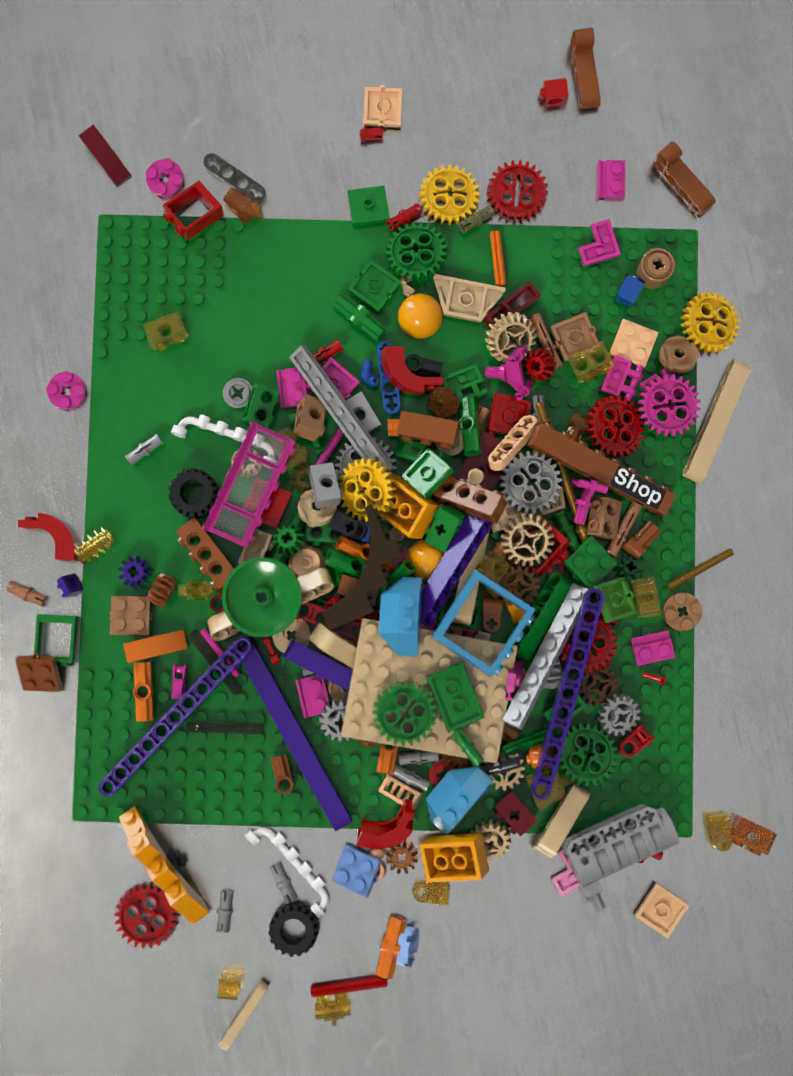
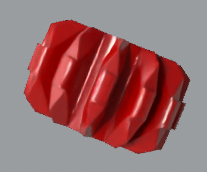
M542 348L530 351L529 356L524 358L527 361L524 367L528 368L526 374H531V379H537V381L550 379L552 377L551 374L556 372L553 368L557 364L553 362L555 356L550 355V350H543Z

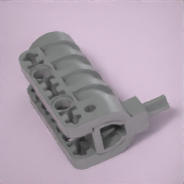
M638 804L567 836L562 843V849L586 898L589 897L595 912L606 908L600 894L603 891L599 882L600 879L679 844V838L669 815L663 807L655 810L646 805ZM629 819V824L625 827V821ZM594 835L593 841L589 843V837Z

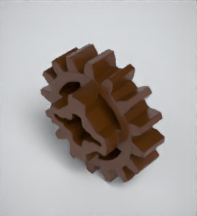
M518 564L517 569H514L511 565L509 572L505 569L503 570L504 577L499 576L502 583H498V585L505 590H512L514 596L526 604L528 600L533 603L532 596H538L535 589L540 588L539 585L535 584L539 578H533L532 576L535 572L531 571L528 573L529 567L527 566L522 570L520 564ZM515 574L511 581H507L511 575ZM523 574L529 577L531 583L523 580ZM518 581H520V583L524 585L523 587H520L519 591H517V589L513 587L518 583ZM526 591H530L527 596H525L524 598H522V595H523Z
M599 666V672L605 674L608 677L607 679L601 678L595 669H592L591 675H589L588 670H584L585 675L582 678L581 689H579L578 693L584 694L581 699H588L587 704L591 705L594 701V705L598 707L599 702L606 704L607 697L612 699L611 696L613 694L618 695L614 690L620 688V686L615 685V682L619 679L612 677L615 672H608V666L605 669ZM590 676L589 684L585 685L587 678ZM596 681L605 683L600 686V690L591 688L596 685ZM610 686V690L606 695L605 691L607 687ZM588 692L596 693L598 699L591 697Z

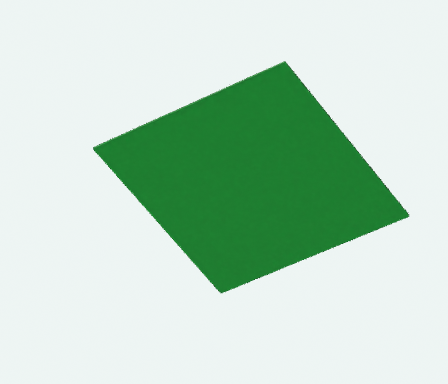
M99 215L72 805L73 821L121 823L119 817L136 806L144 821L151 824L333 828L242 663L237 667L241 674L236 678L231 674L117 793L108 797L103 796L98 790V785L179 700L172 699L174 663H177L178 666L187 664L186 693L219 659L199 632L206 628L210 633L207 621L210 617L219 614L210 608V600L215 595L222 593V591L214 589L210 583L212 581L209 575L205 576L199 569L201 566L199 561L194 562L189 556L190 549L187 546L184 548L177 540L180 536L176 531L192 518L184 516L175 510L170 503L171 499L168 496L170 491L168 489L172 485V479L177 477L176 474H181L183 470H191V468L200 469L208 473L215 480L218 488L221 489L226 479V473L232 466L231 458L235 451L240 449L242 442L228 436L216 434L210 430L201 429L193 424L185 427L188 430L185 438H180L171 434L173 425L178 426L179 422L186 417L199 418L200 415H205L211 418L210 423L217 425L218 421H222L229 425L228 429L235 431L236 427H240L248 431L249 423L242 421L246 406L241 409L232 408L225 402L223 398L225 384L231 379L242 378L247 380L251 386L259 383L278 390L276 370L296 368L289 357L301 345H306L313 355L319 351V348H325L336 340L340 342L344 350L335 354L332 358L360 381V384L353 390L348 399L362 391L381 423V428L370 433L372 438L376 437L377 444L383 440V448L389 445L387 453L393 452L399 437H388V419H400L402 411L453 421H460L461 416L460 406L452 408L450 401L457 399L456 395L448 396L443 385L437 391L428 392L425 390L421 396L410 395L399 390V412L396 415L386 414L383 408L377 346L382 341H389L393 346H404L405 361L409 355L417 354L422 358L443 362L440 377L477 364L483 378V383L477 386L479 390L486 387L488 391L487 395L477 401V409L481 406L490 410L483 425V431L487 432L494 393L516 397L517 391L507 381H502L500 378H487L485 376V369L487 367H500L505 363L502 360L498 361L490 354V350L487 349L486 345L488 343L485 341V338L489 337L486 334V331L489 329L483 321L479 323L443 315L442 324L434 335L425 339H415L405 334L398 323L399 307L407 298L403 294L402 284L398 286L390 301L386 302L379 313L348 291V288L356 279L357 272L359 270L362 271L370 259L401 280V274L397 276L396 270H391V265H388V258H386L385 254L387 252L386 245L389 244L388 238H393L392 232L399 233L398 228L394 231L388 229L394 223L388 226L385 222L353 227L352 221L222 217L187 241L183 235H178L172 222L169 224L164 216ZM176 216L185 227L200 218ZM412 222L408 223L409 227H412ZM429 223L430 230L436 227L437 233H442V238H445V245H447V258L444 259L445 264L439 265L441 271L434 270L435 274L494 286L496 285L490 232L500 231L506 285L502 287L506 288V290L491 311L530 281L542 296L522 314L529 319L530 316L540 313L554 345L556 343L554 342L555 339L550 326L586 312L591 325H594L596 329L595 335L601 346L599 349L564 363L559 348H557L556 351L563 365L555 369L556 372L551 374L552 377L550 379H545L544 381L531 379V374H526L528 368L524 367L527 364L524 358L521 360L524 383L526 384L529 380L534 383L530 394L523 397V400L532 402L529 415L534 413L532 396L537 395L539 402V395H544L545 411L548 418L553 417L554 420L550 424L555 427V430L559 433L566 432L572 436L571 439L576 442H585L589 445L588 448L593 451L597 450L598 446H591L594 440L587 439L591 433L585 432L589 428V425H586L585 422L590 420L586 415L592 413L590 408L595 406V402L600 401L604 397L611 396L600 390L613 359L612 356H609V352L622 319L659 332L647 364L642 371L643 377L637 384L636 395L632 397L631 402H634L633 409L642 407L641 404L637 403V401L643 400L639 394L644 393L639 384L654 374H657L661 379L663 378L660 371L664 369V366L660 362L659 351L665 341L673 336L685 338L689 336L688 333H682L686 330V327L681 326L685 322V320L681 319V316L686 314L682 311L687 307L686 303L698 295V231L695 229L612 227L621 253L620 257L583 267L578 248L595 243L591 227L482 224L463 233L460 229L465 226L459 227L456 223H451L450 226L448 223H443V225L441 223ZM405 224L401 225L400 227L402 229H405ZM423 240L421 243L426 244L429 241ZM405 242V243H403L402 245L407 246V245H409L410 243H409V242ZM662 248L671 253L675 261V271L665 285L658 289H647L643 286L631 308L614 299L627 275L636 276V268L646 252L650 249ZM426 257V258H423L422 260H423V261H429L431 258ZM407 259L404 263H410L412 260ZM656 262V263H653L654 265H656L655 269H657V270H658L660 267H662V266H661L660 264H658L657 262ZM428 274V280L422 276L420 282H418L417 277H414L412 282L409 281L407 283L408 286L415 290L414 294L423 293L430 295L440 304L432 275ZM344 293L356 304L364 306L372 314V317L387 328L384 335L377 342L361 329L355 328L342 313L333 307L332 304L340 294ZM508 333V336L510 337L509 339H511L514 342V340L512 339L513 336H511ZM538 337L534 338L533 340L536 344L530 346L532 350L542 348ZM676 352L675 356L681 358L683 354ZM363 360L373 362L371 372L379 379V384L373 388L367 386L361 379ZM414 360L408 362L411 368L419 366ZM326 361L322 362L320 366L322 367ZM697 361L694 368L688 372L672 373L675 374V380L680 376H683V383L689 380L688 387L695 386L692 392H697ZM631 364L630 369L635 371L636 366ZM415 374V375L420 376V377H427V376ZM627 376L624 385L629 386L632 378ZM389 382L385 384L384 389L387 392H393L395 386ZM233 387L235 392L234 397L238 396L239 398L243 399L241 394L243 390L241 389L240 391H238ZM306 387L308 395L318 398ZM470 387L461 392L462 395L465 396L467 394L472 393L473 391ZM263 392L261 397L262 400L266 403L268 401V395L265 392ZM620 392L621 400L625 397L624 392ZM397 395L385 396V399L389 398L390 404L386 407L390 408L391 411H394V407H397L393 403V397L397 398ZM279 399L277 407H274L272 413L274 415L271 425H268V429L294 440V445L296 446L293 455L288 456L285 462L288 465L284 474L280 473L278 481H280L278 487L292 493L277 527L282 529L283 524H287L295 506L298 507L302 494L312 489L308 473L310 466L315 465L318 458L311 440L293 434L294 429L290 426L287 414L296 413L297 407L281 409ZM678 402V403H676V405H677V406H680V405L683 406V405H686V403H685V402H682V403L680 404V402ZM677 409L676 416L682 419L684 412L681 409ZM258 410L256 412V418L259 421L262 420L263 414L261 411ZM328 411L323 424L325 425L323 438H319L321 445H326V447L339 428ZM637 411V412H636L637 415H639V414H642V415H643V412H640V411ZM363 412L356 413V416L359 418V420H363L365 418V414ZM605 413L606 418L609 420V415ZM657 414V419L659 421H664L665 415L663 414L659 417V415ZM639 418L640 421H643V422L646 421L645 418H643V419H640V418ZM692 418L695 425L688 424L690 430L686 431L682 428L683 434L679 435L676 431L674 437H671L670 432L666 437H663V431L656 435V429L649 431L650 424L640 425L645 430V432L640 433L644 439L638 440L641 445L635 447L636 451L631 452L627 456L623 455L620 458L613 457V459L622 463L621 466L626 469L630 467L637 470L638 475L641 477L647 476L655 480L654 484L667 486L671 489L670 492L676 495L666 516H658L642 507L626 537L628 540L632 535H636L648 521L657 526L661 532L647 546L648 549L637 560L633 558L634 561L640 562L638 568L642 569L640 573H636L637 578L635 580L630 577L627 581L629 590L634 593L632 599L637 613L619 619L615 627L611 625L609 630L615 629L613 636L617 637V641L614 644L618 646L617 649L613 650L616 653L615 657L609 656L612 662L608 663L605 661L606 666L609 667L608 672L614 671L615 673L612 677L619 679L615 682V685L620 686V688L614 690L618 694L617 696L619 697L621 693L626 697L629 695L638 704L637 707L641 712L637 715L640 717V720H635V723L638 725L643 722L644 728L650 735H654L655 739L633 757H625L619 754L618 750L614 751L613 754L618 755L619 758L613 761L618 765L611 767L615 772L613 774L608 773L610 778L608 780L603 779L604 783L599 785L596 781V786L594 787L590 785V782L587 787L583 786V782L579 785L591 794L568 835L638 804L646 805L655 810L663 807L669 815L678 837L690 838L693 834L694 628L687 631H677L670 628L664 620L662 608L666 599L676 593H689L695 596V577L671 591L668 590L666 584L695 568L696 482L682 476V472L696 441V418ZM258 430L257 434L264 436V441L274 447L276 452L275 460L278 461L286 442ZM495 433L497 439L501 441L506 437V435ZM157 434L163 444L151 451L148 457L144 456L132 466L125 455L139 447L138 444L141 442L143 444ZM345 434L328 458L327 463L333 462V465L340 463L336 459V456L342 457L339 450H346L345 443L349 446L352 445ZM621 434L622 440L625 441L624 435ZM529 440L516 454L515 457L517 459L519 453H522L525 457L527 451H529L531 454V452L534 450L527 446ZM432 443V445L429 446L430 448L437 449L435 443ZM251 445V448L257 450L261 457H268L267 450ZM464 448L458 454L451 456L453 458L449 466L454 470L451 474L453 478H456L468 457L464 455ZM358 452L354 453L351 457L353 461L362 459ZM609 454L605 456L606 458L611 460ZM394 455L390 457V459H396V462L392 465L397 467V470L391 472L398 476L413 464ZM248 457L243 462L245 468L248 464H254ZM552 459L550 465L556 464L555 460ZM262 465L260 471L252 477L237 475L226 501L243 509L256 478L268 483L274 469ZM565 466L569 480L571 478L588 479L591 482V479ZM513 476L512 480L513 483L516 485L515 476ZM499 479L493 490L500 493L504 491V488L499 487L504 481ZM561 481L557 485L562 487L566 508L563 510H567L566 514L576 529L577 524L574 523V515ZM200 483L188 485L184 491V500L191 505L201 502L205 495L204 487ZM572 486L576 499L580 500L581 489ZM608 489L606 494L594 492L592 497H608L622 502L619 518L620 525L631 501ZM340 500V503L336 509L346 513V510L348 508H342L341 506L344 503V501ZM223 507L214 528L242 540L251 519ZM589 507V509H588V513H587V517H586V521H585V523H586L587 525H588V522H589V515H590V508H591V507ZM563 510L542 517L545 518L553 527L559 530L555 520L551 519V516ZM209 515L201 516V518L197 519L201 525L205 524ZM381 519L378 520L381 527L385 525L389 534L394 526ZM264 523L255 528L271 535L279 534L276 528ZM307 523L302 530L305 536L307 534ZM314 528L312 530L313 537L318 538L322 535L321 528ZM205 530L234 568L237 567L244 547ZM332 530L331 537L338 539L342 533ZM504 530L498 531V534H499L500 537H501V534H507V533H508V532H505ZM490 531L488 535L485 555H487L496 546L495 543L497 542L493 538L489 537L492 533ZM575 533L579 543L581 544L578 533ZM543 535L535 542L536 551L542 545ZM405 536L400 542L403 548H410L415 542L422 539ZM305 537L303 539L305 545H310V542H307ZM594 537L605 550H607L612 539ZM200 539L195 540L193 546L198 545ZM529 540L527 544H529V546L532 547L530 544L531 540ZM322 543V547L317 548L322 553H325L330 548V544ZM552 545L547 546L552 550L551 553L544 552L547 558L555 551ZM526 547L519 551L524 555L531 554L530 550ZM622 547L617 557H612L617 564L601 579L602 583L622 577H618L620 572L616 566L622 565L620 562L622 558H625L627 561L631 557ZM268 551L266 558H269L272 551ZM509 552L501 556L493 566L484 558L481 574L498 584L502 583L499 576H505L504 569L509 572L511 565L514 569H517L518 564H520L523 570L526 565L522 566L521 562L515 564L514 559H508V555L511 553ZM211 553L206 554L204 560H208L211 557ZM542 555L539 557L541 563L538 564L536 559L533 560V563L537 568H539L546 560L542 557ZM129 556L134 560L136 556H140V562L146 559L147 563L145 566H151V569L147 570L146 573H151L152 576H145L148 583L145 584L141 581V588H138L135 584V587L132 589L129 586L130 583L123 585V581L126 578L119 579V575L124 573L118 571V568L125 567L121 563L122 561L129 563ZM556 564L552 565V570L558 571V566ZM565 565V571L562 575L569 579L572 584L578 585L581 583L573 578V573ZM136 567L135 570L132 569L131 574H134V577L135 574H139V571L136 570ZM222 567L215 571V575L222 572ZM546 571L541 577L536 574L532 576L533 578H539L535 582V584L540 586L539 589H535L538 594L550 576ZM161 573L168 574L177 580V587L166 606H157L151 602L153 619L150 620V636L110 635L109 612H111V596H148L153 582ZM515 574L511 575L507 581H511ZM523 574V580L531 583L529 577ZM518 581L519 587H523L524 585ZM457 582V584L455 585V587H454L453 590H457L458 582ZM479 582L477 596L502 597ZM332 590L322 595V597L327 599L331 595L341 598L337 590ZM526 591L524 596H527L530 591ZM594 592L589 597L590 602L593 604L598 601ZM218 599L215 602V607L218 610L223 608L222 599ZM313 601L308 602L310 604L327 610V608L321 604H318ZM504 601L500 627L496 632L491 633L489 640L503 644L507 642L518 624H513ZM527 601L529 606L533 604L531 601ZM307 605L301 606L300 615L306 616L309 613ZM481 606V611H480V615H479L477 630H478V631L485 632V631H483V629H482V606ZM685 607L678 608L677 611L680 612V617H682V615L686 616L687 612L685 611ZM373 608L374 611L380 613V609ZM322 612L317 615V620L324 623L326 621ZM437 618L435 624L438 626L440 622H438ZM491 619L488 623H486V625L489 626V629H492V627L496 626V624L493 623ZM306 621L312 634L317 625ZM346 624L339 626L336 629L343 630ZM356 626L353 629V635L358 638L360 626ZM447 628L445 633L451 634L452 628ZM184 630L188 649L132 663L127 662L123 644ZM289 630L287 632V639L296 640L295 635L297 632L295 630L293 632ZM669 630L675 658L636 666L630 638ZM240 632L216 642L225 652L237 639L251 635ZM547 632L545 633L544 637L542 638L532 657L528 661L524 662L523 668L526 669V673L530 665L532 664ZM251 636L353 820L352 823L341 829H358L362 819L386 822L395 818L402 805L378 791L387 774L376 772L381 743L349 738L347 741L345 737H342L341 742H339L338 737L331 740V734L325 736L326 729L321 730L320 728L322 724L319 722L321 714L304 718L295 681L315 676L316 674L303 676L302 670L306 669H302L301 666L283 658L284 653L276 648L272 636H269L274 651H277L280 662L273 665L269 656L270 651L263 637ZM569 638V639L567 640V643H568V644L571 643V639H572V638ZM310 641L307 648L329 659L334 658ZM597 641L594 644L597 648L605 646L601 641ZM228 655L230 660L235 663V658L232 655ZM151 662L152 686L154 688L153 721L136 722V705L133 694L135 688L134 663ZM340 662L342 666H344V667H349L348 665L344 664L343 662ZM560 662L561 675H562V672H563V668H564L565 662H564V663H561V662ZM215 669L213 676L218 680L221 678V672ZM573 669L569 670V679H575L577 671L574 673ZM645 671L660 677L666 675L665 684L662 686L660 682L642 677L643 672ZM598 672L601 678H608L605 674ZM177 673L176 679H182L183 674ZM590 676L587 678L585 685L589 684ZM325 679L330 705H332V700L334 699L329 693V681ZM596 681V685L591 688L600 690V686L605 683ZM202 683L200 691L206 693L208 690L207 685ZM145 686L140 688V695L143 697L147 696L148 689ZM608 686L605 691L606 695L610 690V686ZM543 687L522 730L504 722L499 752H501L502 745L547 728L548 721L541 712L554 703L558 687L554 689ZM570 688L564 689L562 695H565V694H566L567 692H569L571 689H570ZM588 692L591 697L598 699L596 693ZM578 693L580 697L584 695L583 693ZM188 697L186 703L189 707H193L194 700ZM585 699L583 701L587 707L571 718L569 731L573 725L577 729L579 723L583 725V728L586 723H589L590 728L596 724L597 731L602 729L601 723L598 720V717L601 716L598 710L603 709L601 702L596 707L594 701L589 705L587 704L588 699ZM508 700L507 710L512 702ZM176 711L173 713L174 720L179 722L180 714ZM340 714L339 718L340 726L343 722L342 714ZM161 725L160 733L162 735L167 734V729ZM561 728L554 729L555 737H558L561 734ZM604 729L603 735L608 734ZM625 730V735L619 732L617 736L610 733L608 740L615 741L611 746L617 748L618 743L629 734V731ZM577 738L578 746L583 747L582 739ZM147 740V747L153 749V742ZM629 742L624 745V752L629 753L632 746ZM384 744L388 749L395 747L394 745ZM595 745L596 752L601 754V747ZM398 746L395 764L400 765L399 753L416 751V749ZM529 748L517 752L519 754L518 757L523 759L521 766L525 767V770L520 771L524 777H518L520 784L518 785L514 782L513 789L506 786V791H503L502 786L498 790L495 789V783L489 785L491 790L474 803L451 831L470 832L475 830L476 824L482 826V821L489 824V820H492L493 824L499 821L500 827L507 826L509 823L504 818L500 820L493 812L496 809L493 804L511 789L538 820L525 833H542L573 782L576 783V779L569 782L570 775L563 777L565 770H558L557 768L549 797L540 800L531 792L535 769H533L531 764L528 765L526 760V753L529 752ZM585 751L584 754H586V759H587V758H589L590 756H588V755H587V751ZM438 753L439 760H451L459 769L478 766L481 768V765H485L482 761L479 765L473 766L468 758ZM287 754L292 777L295 781V788L292 792L281 794L277 791L270 758ZM133 755L134 762H140L139 755ZM572 756L571 761L577 766L578 759ZM436 761L424 762L421 765L415 763L400 766L409 771L413 770L415 774L430 781L429 771ZM590 763V769L596 772L595 764ZM444 766L442 773L436 774L441 776L442 779L447 774L446 766ZM551 767L541 769L542 775H548L551 771ZM120 768V775L126 777V770ZM515 773L508 777V781L514 777ZM498 774L492 775L494 779L500 781ZM286 779L282 780L281 788L288 790L290 782ZM391 781L386 791L390 792L394 782ZM107 782V789L109 791H112L113 785L110 782ZM430 782L427 790L423 792L409 784V786L423 793L415 809L413 830L441 831L431 823L426 798L435 787ZM398 785L396 791L394 792V795H397L401 786ZM538 785L536 793L543 794L546 789L545 785ZM406 789L403 795L401 796V799H404V797L406 796L408 792ZM412 794L409 800H413L415 795ZM511 810L510 818L514 817L516 819L518 817V810ZM629 819L625 821V827L629 824Z

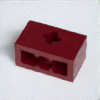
M511 789L493 804L496 808L493 812L500 820L504 818L509 823L506 827L513 835L518 833L521 837L538 821ZM511 810H518V817L516 819L514 817L510 818Z

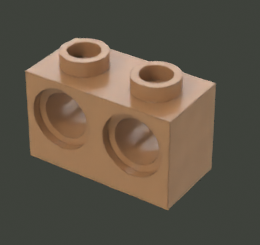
M592 497L591 503L593 505L590 508L587 535L600 539L616 540L622 502L608 497Z

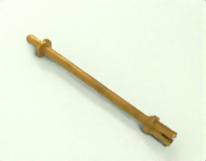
M538 402L536 408L541 421L537 422V425L550 424L554 420L553 417L548 418L543 403ZM555 461L558 471H561L559 475L575 517L578 504H575L576 497L566 468L561 463ZM586 523L584 525L577 524L575 533H578L581 543L589 536L587 535L588 525Z

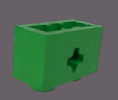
M448 504L440 508L438 507L433 514V518H435L433 524H430L425 532L427 535L425 542L445 553L461 528L466 514Z

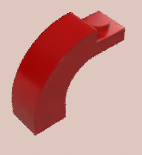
M385 346L381 350L383 370L389 381L400 391L414 396H421L425 390L428 392L437 391L443 385V377H420L413 374L405 363L404 346Z
M38 513V520H36V517H25L24 520H18V528L46 530L51 534L55 542V560L78 561L79 548L77 539L70 527L62 520L44 513Z
M405 799L399 813L392 820L375 822L362 819L357 830L356 846L367 849H386L405 841L413 831L415 810L412 809V800Z

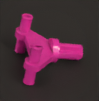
M525 345L515 349L505 364H502L500 367H487L485 369V376L487 378H500L502 381H507L517 391L515 396L518 400L528 396L534 387V383L530 380L526 384L524 383L521 360L528 351Z
M571 478V485L581 489V499H576L575 502L578 506L574 523L584 525L589 507L592 508L593 503L589 502L594 492L606 494L608 486L598 484L595 480L590 482L588 479Z

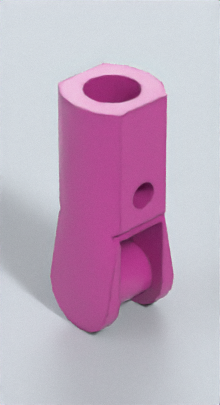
M174 663L172 699H180L185 694L187 664L178 666L177 663ZM177 673H182L183 678L176 679Z

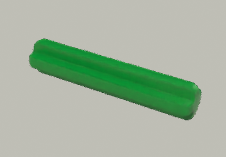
M546 729L502 745L503 754L508 756L543 743ZM553 729V730H552V735L555 737L556 734H555V731H554V729Z

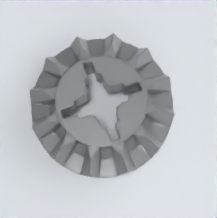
M231 379L223 388V398L232 408L241 409L247 405L252 386L245 379ZM233 387L238 391H240L241 389L243 390V392L241 393L243 399L239 398L238 396L234 397L235 392Z

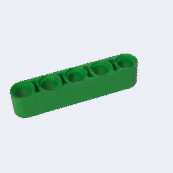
M553 572L546 580L531 605L535 609L532 614L535 616L529 626L525 625L522 630L524 632L523 637L519 642L515 641L513 644L518 646L516 658L520 661L526 662L532 657L572 586V582L559 572Z

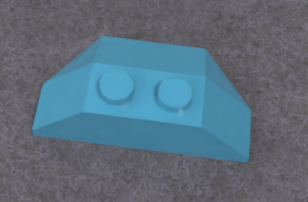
M402 577L381 594L379 635L398 656L419 657L423 578Z
M479 766L449 770L426 798L431 823L447 835L494 779Z

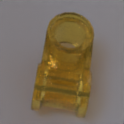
M728 813L707 814L706 821L711 846L719 851L729 850L732 841ZM724 839L725 841L721 845L717 844V841Z
M418 882L413 886L412 894L415 900L421 903L449 905L450 884ZM420 888H423L426 892L422 894V897L417 893V891H420Z

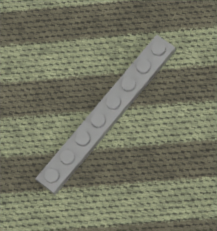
M301 345L289 357L361 458L375 459V462L381 461V467L387 466L385 472H390L394 468L307 346Z
M572 584L502 720L506 724L522 730L576 624L583 596L589 589Z

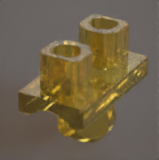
M186 580L185 585L178 586L179 597H187V600H208L212 596L214 588L207 581Z
M345 992L335 994V1001L328 1002L326 995H318L315 1003V1020H332V1025L337 1026V1020L351 1015L350 999H347Z

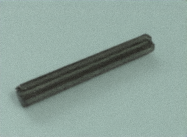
M197 630L189 633L188 637L212 666L219 659ZM215 669V672H216V673L219 675V677L221 678V672H220V670ZM232 674L224 681L233 694L241 691L242 687Z
M188 721L186 723V731L262 734L263 724Z

